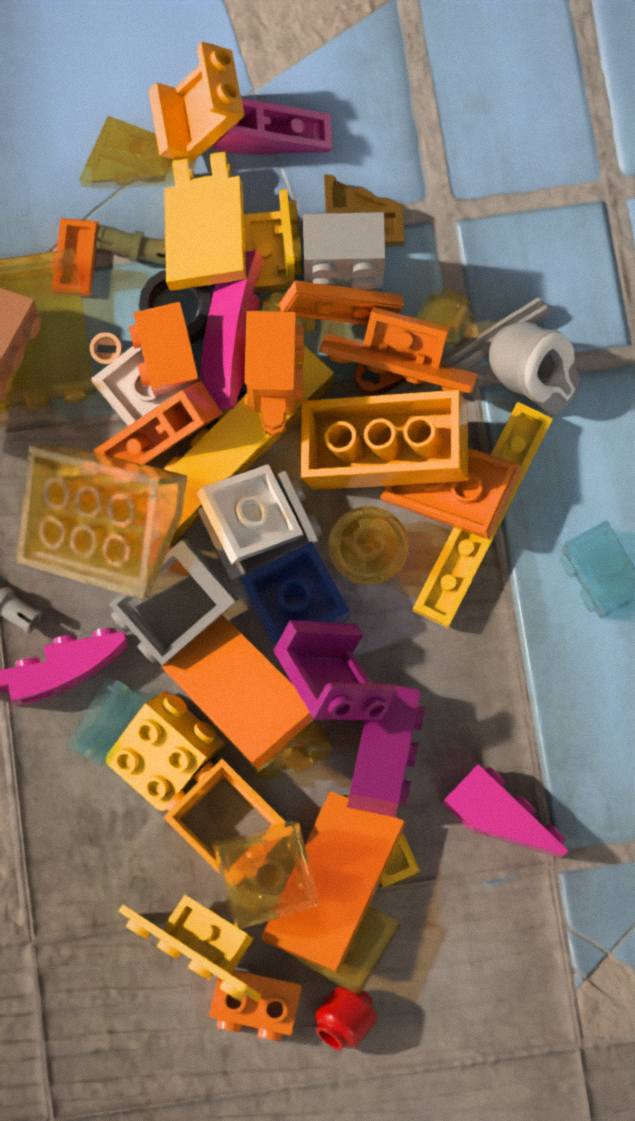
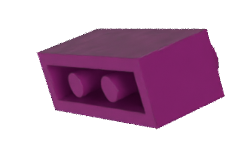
M373 681L372 684H387V683H382V682H378V681ZM393 685L397 690V694L382 720L364 721L347 808L394 818L398 804L407 805L411 781L404 780L406 766L414 768L419 743L411 742L413 729H422L426 706L418 705L421 690Z

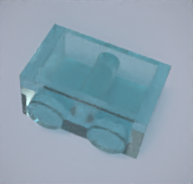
M608 520L565 542L561 549L563 555L560 556V561L569 577L576 576L583 588L580 591L581 599L590 612L596 611L601 619L635 601V567Z

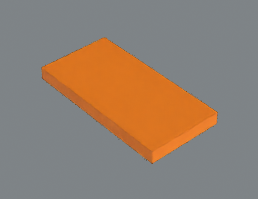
M223 615L162 666L168 676L257 770L314 720L294 685Z
M330 791L261 936V940L264 943L338 974L406 824L404 820L396 817L347 808L348 798Z

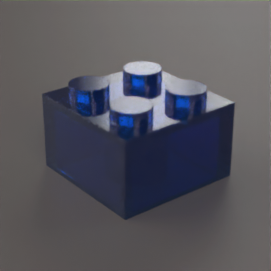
M312 541L240 578L241 588L274 649L290 620L345 623L349 621L350 610Z

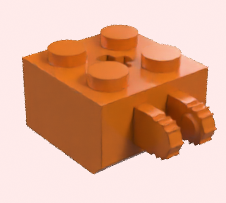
M247 311L245 351L247 405L254 412L262 414V430L265 431V434L274 437L285 431L286 413H295V400L303 401V365L296 364V362H304V326H296V312Z

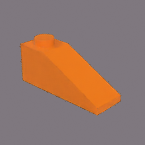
M200 380L174 394L94 449L114 482L117 483L223 413Z

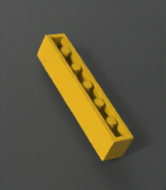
M304 345V362H296V364L303 365V401L318 400L334 384V372ZM247 394L235 404L234 409H222L221 412L223 414L218 417L220 420L210 430L207 428L201 430L191 441L190 446L192 448L182 458L179 455L174 457L164 467L162 471L164 476L154 486L149 483L138 492L134 499L137 503L133 506L135 515L153 533L161 537L164 543L173 545L200 518L198 509L203 506L196 493L206 485L246 472L302 416V401L295 400V413H286L285 431L274 437L265 434V431L262 430V414L254 412L247 405Z

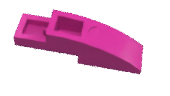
M104 628L94 631L93 637L77 640V635L56 637L53 639V644L44 646L46 662H40L39 658H26L16 661V667L1 669L0 693L10 692L11 701L15 706L41 701L78 686L98 674L129 647L125 632L117 633L116 628Z

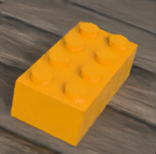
M459 390L302 401L301 478L312 490L468 481V404Z

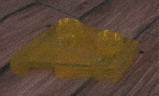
M107 116L79 178V182L84 187H93V183L114 181L116 185L132 184L135 181H144L146 183L165 181L174 159L159 155L155 133Z

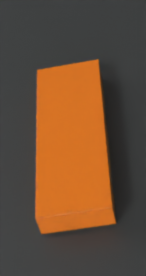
M296 280L280 302L281 312H296V317L368 325L373 307L399 313L404 307L402 294Z

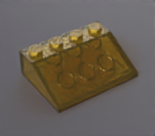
M63 444L29 446L16 563L140 599H148L182 517L187 475Z

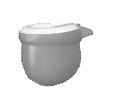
M517 322L508 325L495 335L489 347V363L497 379L509 390L526 395L530 400L538 403L550 415L561 413L574 399L579 388L580 377L573 365L575 361L574 347L566 336L558 330L543 329L537 324L529 322ZM549 352L554 360L555 367L552 374L545 381H541L537 375L538 368L545 355Z

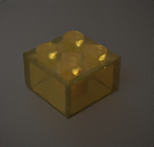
M289 821L212 843L232 923L236 928H246L320 906L299 823Z

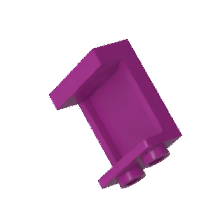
M290 620L274 649L275 655L313 719L381 721L397 694V690L393 685L372 684L353 654L363 636L357 624Z

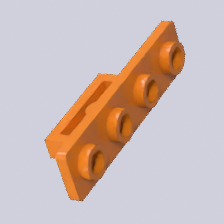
M373 307L364 343L327 334L319 349L320 353L327 354L328 358L335 362L350 363L353 361L366 365L368 370L375 373L385 374L393 372L404 375L405 380L415 384L429 382L442 386L444 391L459 390L461 394L465 392L472 393L478 377L476 373L441 364L450 327Z

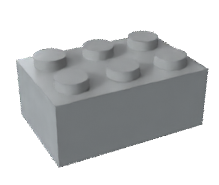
M384 212L303 214L304 282L383 291L385 268Z

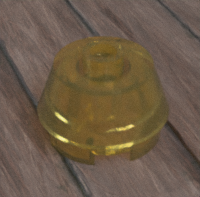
M365 506L355 508L339 518L331 530L328 547L334 566L344 577L355 583L374 585L391 579L401 570L408 556L409 540L404 526L392 513L382 508Z

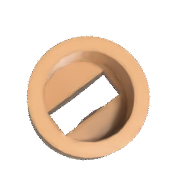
M104 332L92 339L90 352L96 361L108 365L121 356L122 344L115 335ZM98 345L117 347L116 354L97 352Z

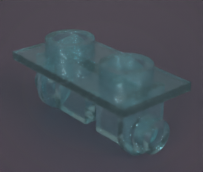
M107 677L66 744V747L101 767L142 696L129 690L130 688L122 682L114 681Z

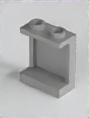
M286 471L278 474L277 482L303 532V535L296 541L231 564L204 508L198 509L200 520L232 588L319 549L317 537L322 535L319 523L313 513L306 515L301 504L302 501L306 500L304 492L296 478L290 481Z

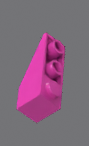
M478 764L442 803L473 833L557 858L563 857L569 851L562 845L566 841L564 836L549 823L545 827L533 817L536 813L533 806L520 795H517L514 799L503 788L506 784L505 780L490 766L484 770Z

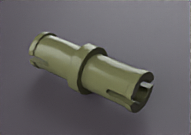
M101 225L98 234L100 239L97 240L96 249L129 256V260L134 262L142 259L166 265L165 241L145 237L144 232L136 230L134 234Z

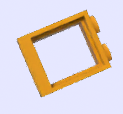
M221 759L216 765L212 761L208 762L194 777L198 783L187 794L183 790L179 791L166 804L165 808L169 812L164 816V819L235 890L292 833V828ZM223 778L271 824L230 868L181 821Z

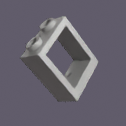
M184 539L110 602L109 605L114 610L111 617L116 624L126 633L131 629L141 642L137 646L142 654L150 662L154 663L158 660L161 665H164L239 599L190 542ZM178 560L215 602L216 606L167 648L129 602Z

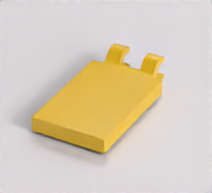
M226 151L210 154L213 176L195 178L194 171L189 169L188 157L173 160L176 186L164 188L166 283L170 291L247 279L243 184L240 176L232 177L231 165L227 164Z

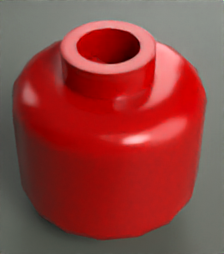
M337 987L333 989L315 1013L316 1033L319 1038L331 1048L339 1051L343 1050V1048L353 1049L358 1047L376 1023L377 1016L374 1008L371 1006L373 1003L371 996L359 987H353L352 989Z

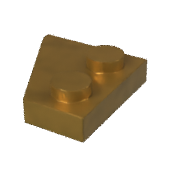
M324 174L325 213L384 212L385 247H404L402 204L388 198H378L369 190L359 186L355 189L336 181V177L333 175Z

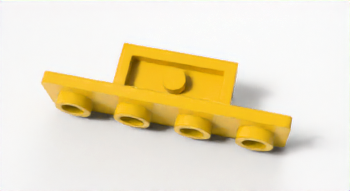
M187 895L183 896L163 929L152 924L125 905H122L118 912L130 919L126 925L127 928L146 940L150 933L160 938L161 940L156 947L178 960L181 953L192 959L188 968L208 981L215 974L224 980L219 988L240 1002L245 995L256 1002L260 999L262 994L231 975L254 939Z

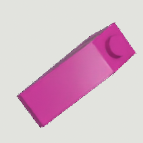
M241 98L245 116L209 147L210 150L226 151L241 155L329 152L332 150L330 114Z

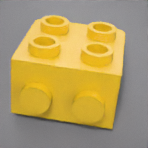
M287 189L279 190L280 211L244 214L245 251L256 250L265 259L253 292L289 289L295 281V275H302L296 200L288 201Z
M165 690L144 704L108 752L105 760L109 767L157 810L163 811L166 809V804L179 791L183 790L197 770L218 754L225 745V742L217 736L216 730L210 724L200 721L192 714L181 698Z

